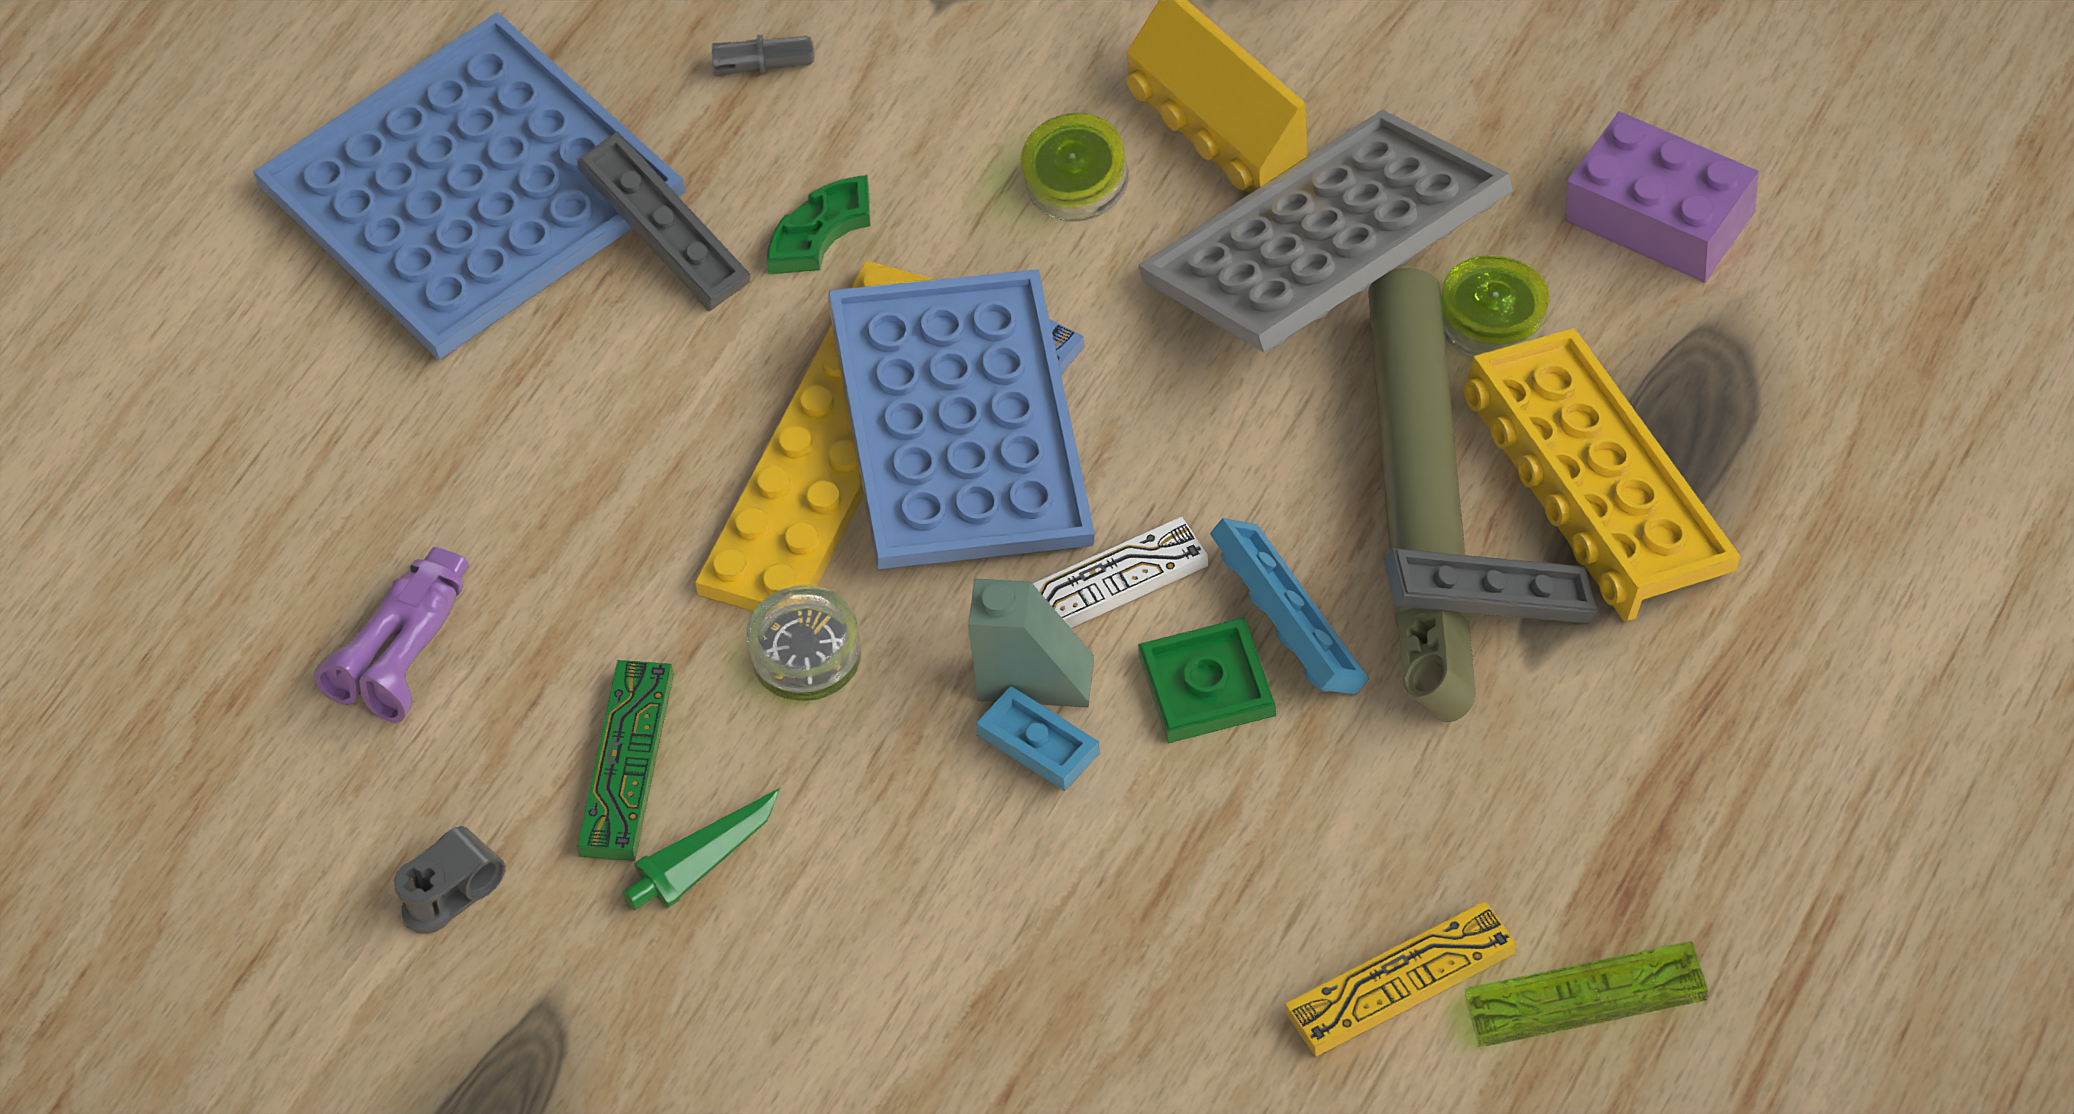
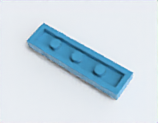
M1222 518L1209 534L1221 549L1223 562L1231 570L1239 574L1250 590L1248 595L1251 601L1259 609L1267 613L1277 627L1276 635L1287 648L1294 651L1306 668L1304 673L1309 682L1324 692L1333 691L1356 695L1368 682V676L1258 524Z

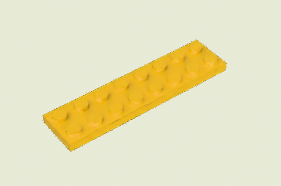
M866 260L851 288L936 279ZM832 325L695 581L697 595L776 619H781L792 613L805 611L864 496Z

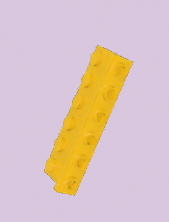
M1575 328L1473 357L1468 378L1464 385V395L1468 406L1481 417L1490 430L1496 446L1503 449L1518 470L1522 483L1535 494L1544 507L1550 523L1557 526L1572 547L1576 560L1586 567L1600 587L1604 600L1615 608L1624 622L1636 619L1644 599L1736 571L1741 556Z

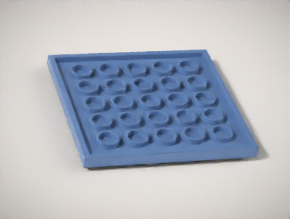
M498 12L253 171L257 185L438 360L633 229L577 169V159L618 131L678 197L686 193L684 180Z

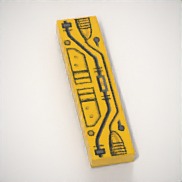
M1484 901L1285 1003L1286 1015L1313 1055L1317 1057L1515 955L1516 942L1488 903Z

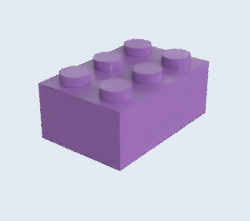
M1618 111L1567 180L1566 222L1706 282L1755 213L1759 171Z

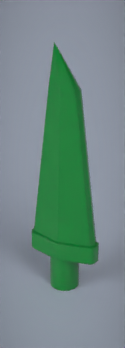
M781 788L650 856L645 855L635 862L634 867L642 878L622 891V896L627 905L635 911L654 897H657L667 908L680 901V897L768 821Z

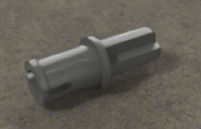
M762 34L757 35L756 40L712 43L715 76L745 71H760L761 75H766L767 69L810 65L814 62L813 41L808 36L764 40Z

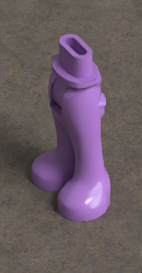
M433 547L424 560H415L410 565V571L403 574L400 579L393 581L387 595L357 635L346 646L324 658L314 671V680L319 689L328 698L345 705L355 703L361 694L367 707L376 716L393 723L401 722L410 711L413 702L405 678L407 671L418 654L438 633L450 614L456 596L460 594L463 588L461 578L469 568L467 560L458 554L438 547ZM399 633L390 646L372 665L385 642L393 635Z

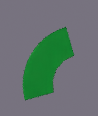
M868 175L838 180L816 189L808 194V200L790 215L785 214L775 228L769 242L767 251L768 274L821 270L823 256L835 240L852 230L871 226Z

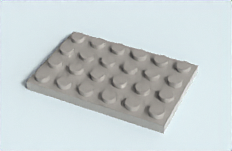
M1382 109L1139 264L1138 267L1144 283L1265 353L1269 349L1283 344L1289 336L1312 321L1321 319L1332 308L1355 293L1366 290L1372 282L1395 267L1407 263L1424 248L1439 239L1447 237L1455 228L1478 213L1487 211L1495 202L1511 193L1513 188L1509 173Z

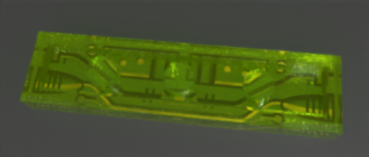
M1692 941L1465 988V1001L1479 1048L1707 1001L1708 987Z

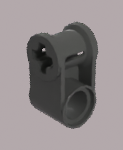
M459 826L447 831L434 845L412 861L404 864L396 873L394 885L396 894L404 901L401 907L404 923L414 932L423 934L433 933L444 928L453 918L497 888L505 874L506 865L504 861L467 827ZM411 878H413L415 890L413 891L410 884ZM434 902L436 903V907H437V911H438V913H437L436 915H435V913H434V909H433V905H432V903H434Z

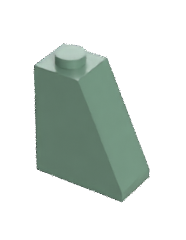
M974 579L968 629L978 701L996 702L1012 686L1041 705L1089 707L1094 655L1032 582Z

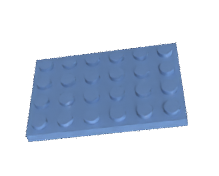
M1039 269L829 290L828 305L877 570L1093 546L1095 532Z

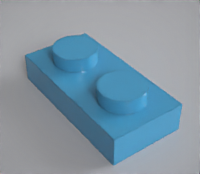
M1012 686L976 722L977 736L1063 791H1066L1100 754L1098 740Z

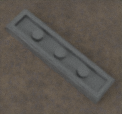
M618 131L577 159V169L709 311L750 283L751 274Z
M1392 548L1384 558L1395 606L1587 624L1598 614L1587 571L1583 566Z

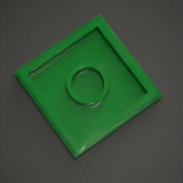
M1245 617L1138 644L1139 658L1168 743L1276 716V704Z

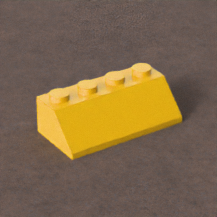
M1158 0L1126 52L1128 67L1126 82L1134 97L1141 102L1146 101L1160 113L1163 121L1171 130H1179L1193 143L1201 157L1208 161L1213 160L1226 172L1229 180L1239 190L1245 189L1250 194L1307 158L1306 103L1188 0Z

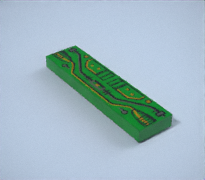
M617 660L577 844L580 857L636 860L674 677L672 664Z

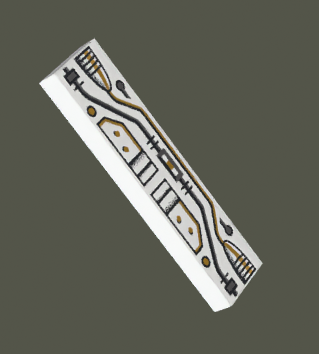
M1179 517L1037 581L1033 585L1067 625L1073 628L1208 567V555L1183 517Z

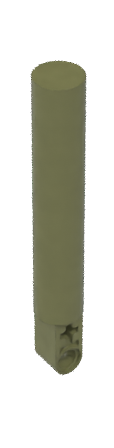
M1412 268L1392 270L1372 282L1368 290L1389 549L1397 548L1466 555L1440 284L1433 275L1423 270ZM1394 603L1395 620L1399 628L1405 690L1442 722H1453L1462 718L1471 709L1476 697L1469 625L1471 613L1395 606Z

